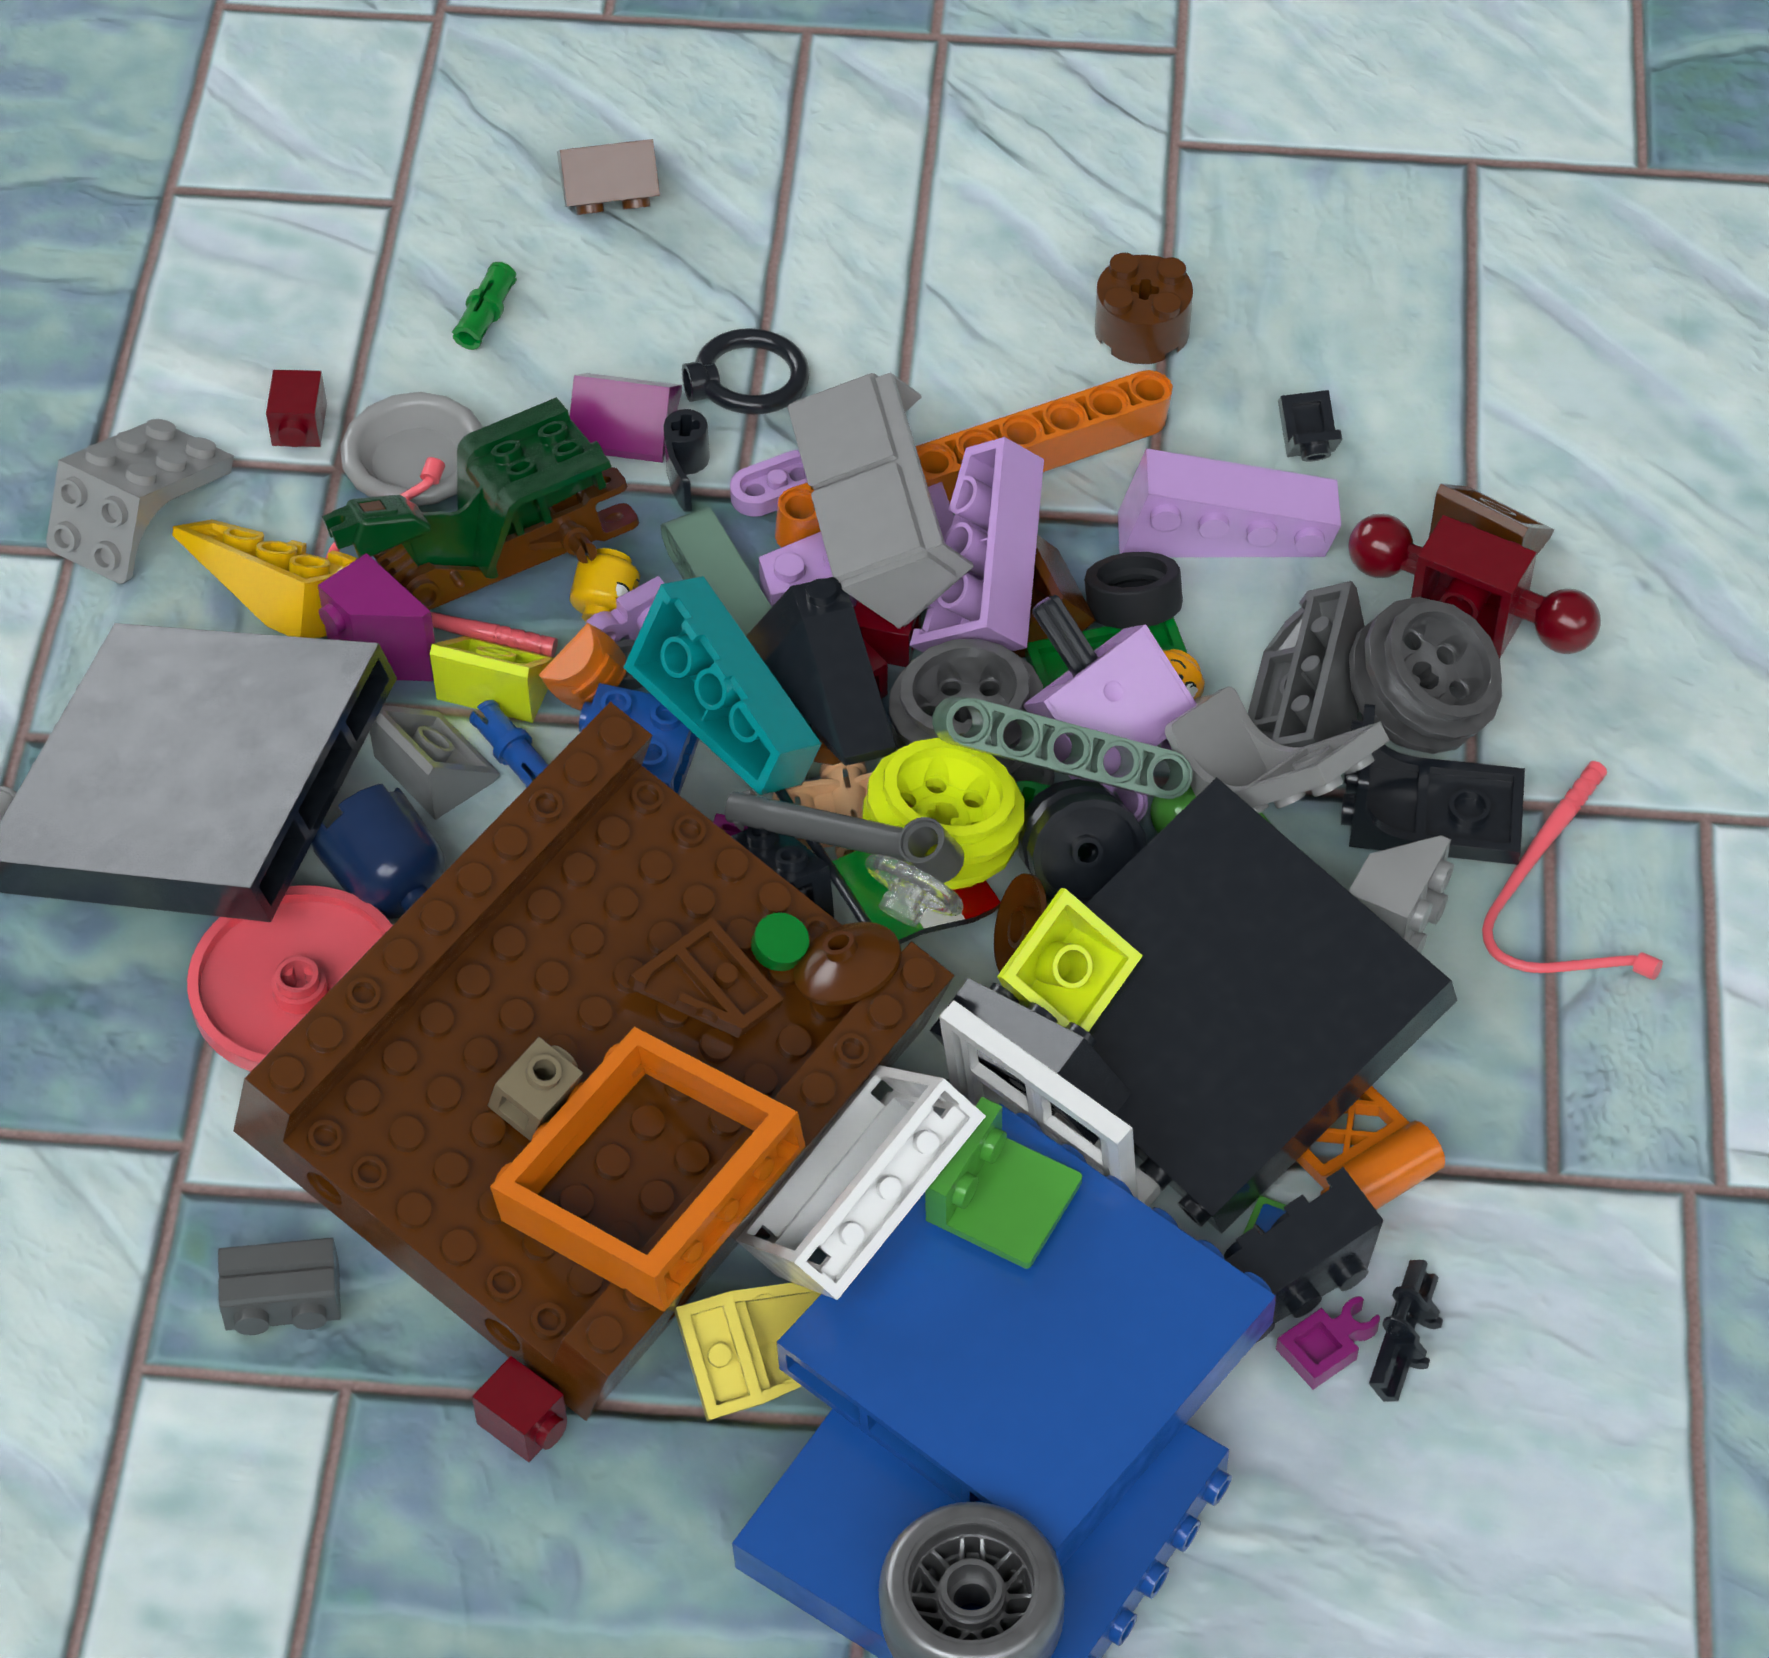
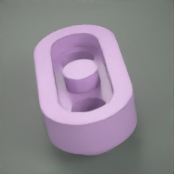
M799 450L786 452L736 472L730 481V496L733 507L741 514L753 517L777 511L779 497L784 491L807 483Z

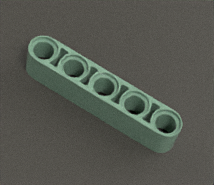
M949 697L939 703L933 713L932 725L938 737L949 744L1158 798L1174 799L1188 790L1192 782L1193 771L1190 762L1184 755L1178 752L977 698ZM966 707L971 713L972 725L966 734L960 736L954 730L953 716L959 708ZM1015 720L1021 727L1022 738L1015 748L1010 749L1004 742L1003 731L1010 721ZM1065 733L1070 738L1072 744L1071 753L1067 759L1059 762L1053 751L1054 743L1061 734ZM1115 747L1120 753L1121 764L1114 774L1109 775L1103 765L1104 756L1110 748ZM1164 760L1169 766L1170 777L1167 783L1159 788L1154 782L1153 770L1160 761Z

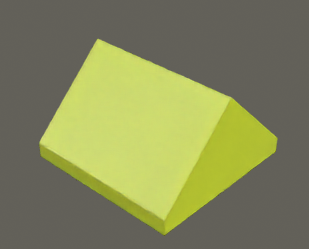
M467 636L434 643L431 645L430 659L437 700L478 709L477 706L484 701L495 700L507 717L533 723L548 691L539 674L554 657Z
M1060 888L997 977L1001 985L1019 1000L1020 1005L1027 1008L1031 1002H1034L1050 1012L1057 1019V1024L1066 1028L1069 1022H1073L1089 1032L1143 955L1067 889Z

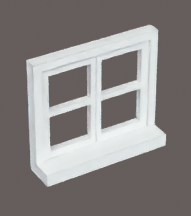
M955 1000L939 1015L950 1084L974 1106L977 1105L981 1097H984L997 1104L1001 1103L1015 1114L1024 1113L1039 1125L1042 1133L1060 1145L1068 1144L1074 1147L1083 1155L1088 1165L1105 1177L1111 1175L1121 1180L1130 1189L1132 1195L1148 1207L1161 1194L1159 1185L1151 1177L1135 1167L1133 1128ZM977 1049L1025 1083L1026 1095L981 1064L978 1059ZM1051 1103L1100 1137V1141L1098 1140L1093 1145L1078 1134L1061 1114L1056 1112L1053 1116Z

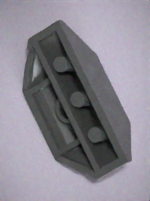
M1352 581L1307 591L1299 602L1301 608L1285 621L1263 652L1248 715L1264 735L1281 745L1288 747L1307 746L1351 731L1352 720H1357L1359 707L1351 691L1349 653L1357 633L1365 625L1357 587Z

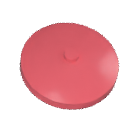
M316 885L289 886L271 922L219 917L204 933L197 944L188 969L187 992L189 1003L201 1035L220 1056L234 1065L251 1072L393 925L376 907L363 902L354 894L331 887Z

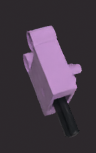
M1052 595L1040 601L1032 610L1033 615L1069 670L1024 703L1023 706L1026 711L1153 746L1161 743V748L1172 750L1165 735L1166 725L1196 706L1197 703L1147 625L1124 628L1094 651L1059 596ZM1065 733L1061 734L1054 743L1053 751L1059 762L1067 759L1071 753L1072 744L1070 738ZM1115 747L1110 748L1104 756L1103 765L1109 775L1114 774L1121 764L1120 753ZM1069 775V777H1070L1071 780H1073V779H1081V778H1078V777H1074V776H1070V775ZM1101 784L1111 792L1115 791L1119 795L1120 800L1133 813L1138 822L1143 818L1148 807V797L1146 795Z

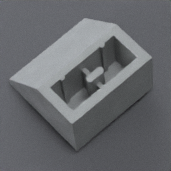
M1441 835L1369 854L1349 889L1352 895L1420 953L1424 948L1427 934L1423 933L1428 922L1436 925L1444 912L1448 895L1443 892L1449 883L1454 869V864L1447 861L1451 839Z

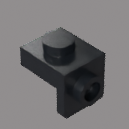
M1329 390L1280 396L1278 406L1287 457L1301 456L1302 461L1306 462L1319 461L1330 457L1331 452H1335L1341 443L1342 434L1340 429L1335 430Z

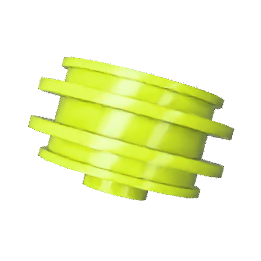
M940 738L914 741L881 759L868 780L867 795L862 805V819L903 828L912 820L920 817H929L938 821L960 844L964 852L963 866L953 879L940 884L931 883L925 880L908 862L882 856L878 857L882 863L902 879L920 887L948 891L972 887L1005 869L1018 847L1019 833L1024 825L1025 800L1014 778L995 757L990 754L949 744ZM938 844L932 846L926 852L925 857L932 854Z

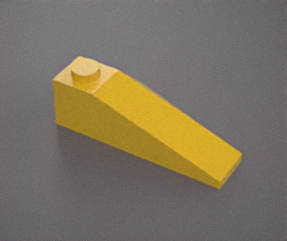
M213 519L173 526L172 536L267 627L292 637L320 638L327 636L325 625L319 616L321 601L318 585L358 558L334 550L328 552V558L306 553V543L295 540L287 543L264 541L263 532Z

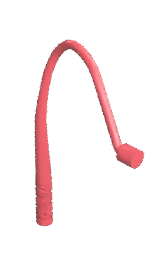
M428 457L420 475L423 481L400 495L411 500L429 489L432 485L439 484L445 469V463L438 458ZM333 542L328 552L333 550L339 552L340 549ZM431 612L433 627L443 631L549 657H554L557 650L558 639L554 637L540 636L533 632H525L516 628L511 629L499 624Z
M1589 762L1581 773L1580 778H1577L1572 788L1564 796L1565 798L1556 806L1530 843L1486 914L1482 927L1483 942L1489 954L1498 962L1523 972L1556 973L1633 966V972L1655 980L1662 969L1663 961L1644 952H1641L1638 956L1626 955L1537 963L1520 960L1504 953L1498 948L1494 940L1493 927L1502 908L1549 846L1573 820L1581 806L1589 799V795L1591 796L1595 791L1596 786L1607 775V769L1600 762Z

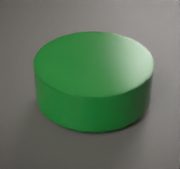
M773 913L764 917L758 923L751 939V948L755 958L764 967L774 971L793 969L804 957L809 946V934L804 924L796 917L786 913Z

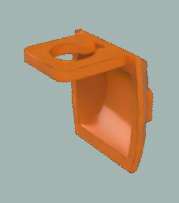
M587 623L543 669L539 676L547 689L556 698L566 705L581 711L585 702L592 703L599 683L618 687L627 672L623 668L627 658L618 644L609 635Z

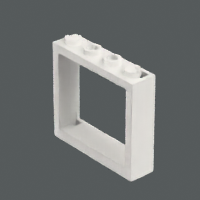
M878 1065L736 1241L777 1277L838 1300L986 1115L944 1078ZM883 1080L893 1091H888L882 1100L879 1101L871 1092ZM762 1227L771 1236L768 1240H764L754 1235ZM817 1247L827 1255L820 1265L808 1261V1258Z

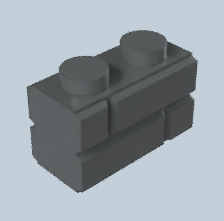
M333 1237L218 1249L219 1308L226 1331L236 1330L244 1335H258L267 1331L269 1326L290 1324L299 1329L312 1330L324 1326L327 1321L341 1319L339 1260Z

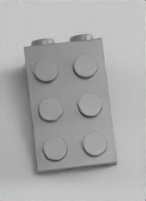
M151 419L144 424L120 432L116 436L97 444L89 445L85 449L58 460L46 539L47 546L52 552L116 583H125L133 576L136 553L142 535L159 509L181 495L230 474L234 455L217 448L216 444L209 439L193 437L176 429V426L170 421Z
M1232 687L1218 690L1168 723L1165 727V735L1172 750L1184 755L1190 762L1193 771L1190 786L1195 796L1199 795L1217 777L1258 813L1268 808V803L1274 802L1277 809L1290 805L1306 795L1305 791L1311 790L1313 796L1317 797L1334 790L1343 784L1341 774L1354 773L1373 763L1375 760L1371 753L1390 741L1381 722H1377L1303 747L1281 745L1268 738L1256 727L1246 712L1236 690Z

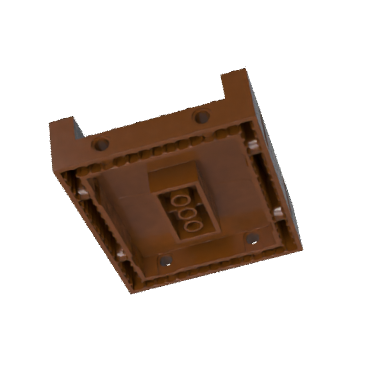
M609 702L244 1078L233 1130L508 1358L512 1356L563 1393L565 1404L585 1421L589 1419L675 1319V1308L687 1304L737 1247L739 1243L736 1239L878 1065L891 1067L921 1033L955 976L911 941L902 951V958L897 972L879 991L854 1003L840 1006H825L813 1003L801 995L794 981V968L787 971H774L760 964L752 952L751 939L758 923L767 915L786 913L796 917L806 927L809 934V943L824 932L842 924L643 767L642 763L653 735L612 702ZM712 916L781 994L784 1000L779 1009L744 1035L737 1038L632 990L627 984L630 975ZM635 1026L790 1107L799 1114L806 1147L665 1312L636 1297L626 1288H620L501 1221L490 1186L495 1182V1178L501 1168L510 1162L512 1163L531 1141L487 1105L497 1081L538 1037L550 1046L555 1045L563 1048L574 1058L578 1069L583 1072L580 1083H582L603 1062L608 1050L613 1045L620 1043ZM645 1074L538 1195L648 1255L754 1131Z

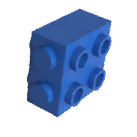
M599 683L592 703L585 702L583 704L579 717V732L609 702H612L653 735L642 766L680 795L700 739L652 694Z

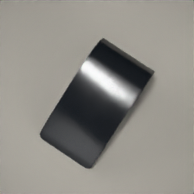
M682 409L671 413L665 419L663 425L666 468L670 487L678 504L684 512L692 511L691 484L686 475L698 473L708 465L710 458L708 424L706 418L701 413L691 409Z

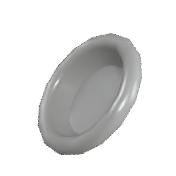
M425 392L392 395L368 406L349 424L340 445L342 468L355 488L369 497L400 495L423 481L420 475L428 457L438 458L445 463V469L439 484L432 485L429 489L410 500L417 506L436 504L457 494L458 444L464 436L483 428V426L469 408L447 396Z

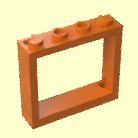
M634 1026L620 1043L613 1045L608 1050L603 1062L588 1079L575 1086L567 1102L550 1121L538 1127L531 1142L513 1162L501 1168L490 1188L501 1221L620 1288H626L636 1297L665 1312L806 1146L797 1111ZM645 1074L754 1131L648 1255L538 1195Z

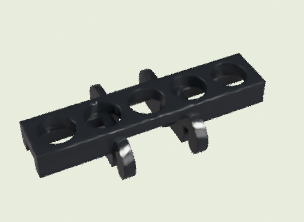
M1425 1260L1409 1261L1402 1285L1393 1290L1392 1296L1396 1303L1392 1315L1383 1320L1382 1326L1386 1333L1369 1381V1385L1383 1402L1399 1400L1409 1367L1427 1369L1430 1359L1425 1357L1427 1351L1419 1342L1420 1336L1415 1331L1416 1323L1429 1329H1439L1443 1323V1319L1438 1317L1440 1310L1432 1301L1439 1277L1435 1273L1428 1274L1426 1272L1428 1263Z

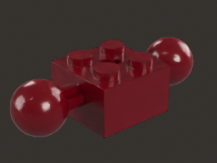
M1373 514L1362 519L1354 527L1348 543L1349 555L1359 571L1373 578H1388L1402 570L1413 574L1414 581L1411 598L1421 597L1451 604L1473 617L1491 638L1499 658H1501L1523 619L1535 624L1536 633L1546 647L1561 654H1574L1586 649L1594 642L1601 626L1600 612L1590 596L1576 589H1560L1546 597L1530 591L1537 552L1523 547L1519 543L1508 541L1480 530L1469 523L1460 522L1442 515L1423 547L1413 544L1409 528L1400 519L1389 514Z

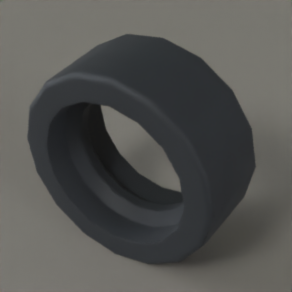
M1126 552L1111 555L1095 562L1086 571L1084 579L1086 602L1096 619L1095 622L1104 626L1118 629L1145 624L1147 627L1154 626L1172 619L1182 608L1183 595L1180 567L1174 559L1163 554Z

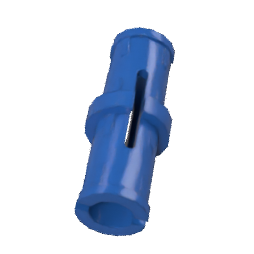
M495 700L484 701L477 708L485 717L481 718L477 712L473 711L469 721L491 744L493 756L500 764L509 765L527 788L548 766V763L532 746V737L525 729L517 728L500 709Z

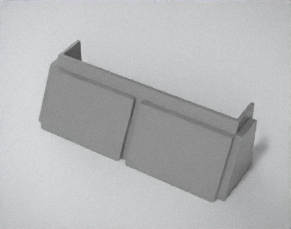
M891 372L882 376L870 373L794 401L787 407L807 482L814 489L811 497L833 577L841 583L843 591L897 628L908 625L971 570L974 565L971 561L946 545L943 539L905 413L922 398L921 394Z

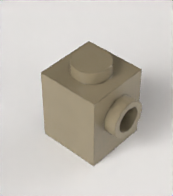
M538 1037L497 1081L487 1106L531 1141L538 1127L545 1122H549L567 1102L571 1091L580 1083L583 1072L578 1069L576 1061L566 1050L559 1046H550Z

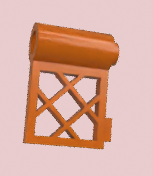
M1371 1086L1360 1097L1361 1100H1357L1345 1112L1348 1114L1346 1129L1328 1128L1315 1141L1344 1144L1343 1153L1323 1164L1310 1151V1146L1296 1161L1323 1187L1320 1195L1329 1190L1330 1185L1327 1183L1326 1178L1344 1167L1377 1210L1444 1168L1445 1155L1436 1136L1426 1125L1416 1120L1410 1123ZM1355 1114L1377 1116L1387 1124L1377 1132L1353 1130Z

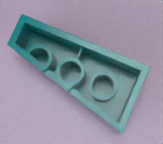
M704 576L661 584L623 668L759 795L802 785L822 744Z

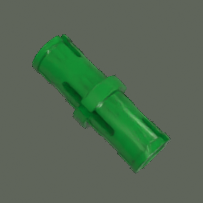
M503 262L491 263L480 286L469 293L465 303L467 308L452 331L454 334L452 336L453 339L461 347L470 350L478 349L491 323L496 322L501 317L504 311L503 302L511 287L517 281V278H515L516 272L508 264Z

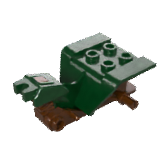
M557 397L473 431L462 438L457 448V511L449 513L441 511L422 513L416 504L402 495L351 499L347 502L346 506L322 516L328 534L331 538L333 537L338 549L354 545L359 558L366 553L370 557L373 556L383 569L429 610L567 552L571 555H576L581 563H588L586 555L592 562L597 556V548L592 544L593 541L605 542L635 529L640 523L637 514L627 503H619L599 512L596 511V505L599 502L614 497L627 489L626 480L617 468L611 467L610 461L604 455L597 441L590 443L570 419L568 410Z

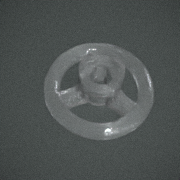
M872 854L867 857L865 867L868 873L889 889V891L885 892L878 907L894 919L909 926L917 927L925 911L930 910L945 916H957L963 911L964 905L959 895L928 873L888 855Z

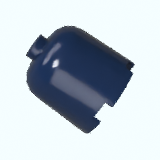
M377 784L358 791L338 804L343 814L333 821L328 829L323 823L321 824L312 842L314 853L346 892L354 894L363 902L373 905L387 919L400 918L445 872L446 864L440 845L402 790L397 787L394 791L389 792L383 784Z

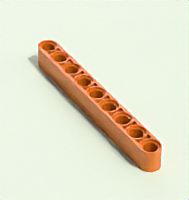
M1140 371L918 445L916 449L927 486L930 487L942 482L950 503L966 448L1002 437L1008 438L1043 458V472L1154 435L1160 432L1166 424L1173 388L1171 381L1164 374L1157 371ZM808 482L787 489L779 497L775 539L781 548L821 532L811 497L814 489L808 485Z

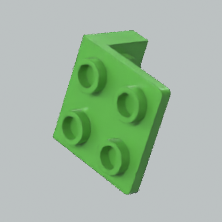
M981 1097L976 1107L986 1117L925 1191L926 1221L1018 1266L1028 1269L1033 1265L1080 1188L1082 1174L1008 1139L1007 1133L1002 1130V1106Z

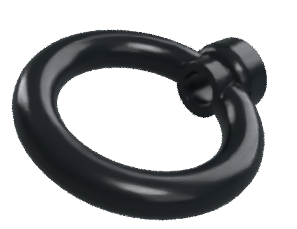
M745 328L722 333L711 339L701 348L695 362L682 365V382L689 402L708 398L724 409L742 414H767L786 408L803 394L809 381V366L803 352L784 336L762 329ZM735 349H764L777 354L785 360L790 368V378L782 388L768 394H741L720 384L719 372L715 362L723 354Z

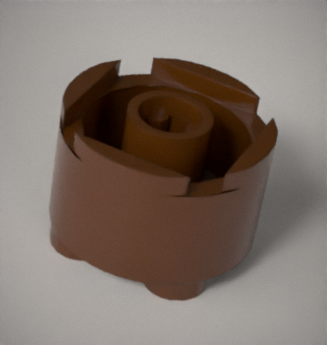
M1126 252L1116 254L1111 258L1110 265L1101 273L1097 282L1094 328L1097 340L1100 344L1103 341L1111 348V355L1129 363L1154 364L1165 360V354L1177 347V353L1184 348L1190 334L1193 286L1186 273V265L1183 261L1174 257L1163 258L1154 255H1132Z

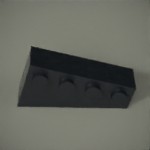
M1344 1167L1326 1178L1327 1183L1330 1185L1328 1191L1310 1203L1302 1194L1283 1207L1285 1214L1276 1220L1269 1231L1262 1234L1253 1227L1238 1237L1236 1242L1224 1253V1258L1227 1262L1243 1273L1251 1272L1259 1276L1267 1283L1272 1293L1276 1295L1273 1323L1257 1342L1265 1338L1274 1329L1275 1323L1290 1314L1294 1318L1306 1315L1321 1302L1322 1296L1336 1288H1339L1341 1291L1353 1288L1369 1272L1368 1266L1383 1219Z

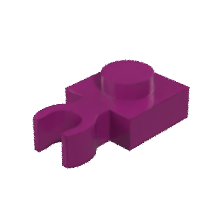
M1356 1296L1348 1300L1344 1304L1341 1314L1334 1319L1320 1308L1277 1338L1276 1350L1312 1390L1357 1360L1359 1347L1354 1343L1355 1341H1366L1378 1332L1380 1322L1378 1314L1370 1321L1363 1323L1356 1321L1352 1317L1362 1311L1364 1301L1362 1296Z

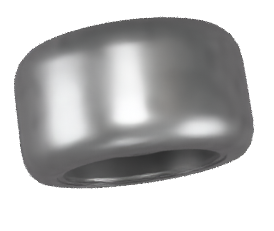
M960 1502L936 1508L922 1515L907 1526L896 1538L886 1555L879 1580L880 1620L885 1641L893 1658H1051L1057 1647L1064 1622L1065 1589L1061 1566L1054 1549L1044 1534L1027 1519L1004 1507L983 1502ZM969 1603L983 1606V1608L978 1610H965L960 1607Z

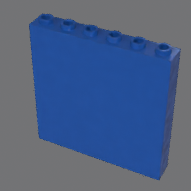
M999 1103L1002 1106V1130L1007 1133L1008 1139L1082 1174L1080 1188L1033 1265L1025 1269L927 1222L924 1192L840 1298L835 1300L821 1294L777 1341L779 1369L957 1503L983 1502L994 1504L1011 1510L1027 1519L1044 1534L1054 1549L1062 1568L1271 1326L1274 1317L1276 1295L1272 1293L1267 1283L1259 1276L1251 1272L1243 1273L1227 1262L1223 1254L1213 1244L1202 1239L1197 1241L1181 1230L1176 1221L1166 1211L1157 1207L1151 1209L1135 1198L1127 1185L1111 1175L1105 1177L1087 1164L1083 1155L1074 1147L1068 1144L1060 1145L1042 1133L1039 1125L1031 1117L1024 1113L1015 1114Z
M832 1409L732 1542L735 1568L876 1657L893 1658L883 1635L879 1606V1580L886 1555L896 1538L913 1521L936 1508L957 1502ZM1185 1424L1061 1568L1065 1589L1064 1622L1057 1647L1051 1658H1102L1112 1642L1117 1646L1124 1643L1137 1620V1614L1133 1611L1144 1595L1152 1599L1159 1592L1169 1573V1567L1166 1566V1563L1176 1549L1181 1552L1187 1550L1200 1528L1201 1521L1197 1518L1206 1504L1209 1503L1212 1506H1216L1227 1491L1232 1479V1475L1227 1473L1228 1448ZM969 1603L963 1605L960 1608L965 1610H978L983 1608V1606L975 1603Z

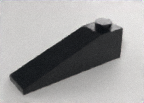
M834 577L815 579L811 582L790 586L746 635L747 639L798 711L811 724L812 731L817 738L845 766L886 757L895 752V742L848 593L842 590L841 583Z

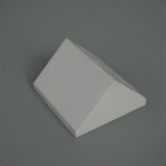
M383 705L370 730L374 757L435 820L494 783L500 774L439 711Z

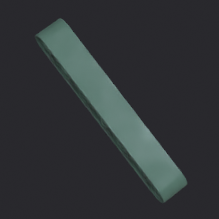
M705 507L661 524V535L665 548L682 579L704 576L746 636L772 606L712 509ZM803 716V718L805 719V721H806L807 724L809 725L810 723H809L808 720ZM813 761L805 780L819 776L822 763Z

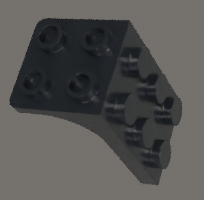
M1364 705L1362 721L1352 720L1351 731L1374 724L1375 705ZM1384 744L1371 753L1375 760L1373 763L1354 773L1345 774L1344 783H1346V788L1343 795L1341 825L1350 826L1349 847L1386 850L1441 835L1451 839L1448 853L1449 858L1518 865L1521 854L1525 768L1413 757L1399 753Z

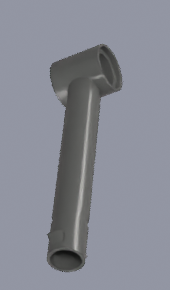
M752 789L731 793L725 805L726 820L729 823H733L741 831H744V826L760 830L765 829L773 833L905 861L925 880L935 884L945 883L953 879L961 870L964 862V852L960 844L938 821L929 817L914 819L903 828L783 801L770 800L757 796L756 792ZM938 844L935 851L925 857L926 852L932 846Z

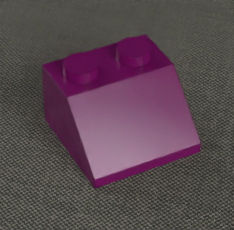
M367 553L318 585L321 601L319 616L325 625L327 639L379 643L397 677L396 680L434 681L430 659L431 645L435 643L431 611Z

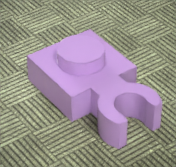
M659 576L616 598V609L610 612L602 611L596 613L587 620V623L604 631L615 642L620 641L623 637L626 640H636L659 587L664 582Z

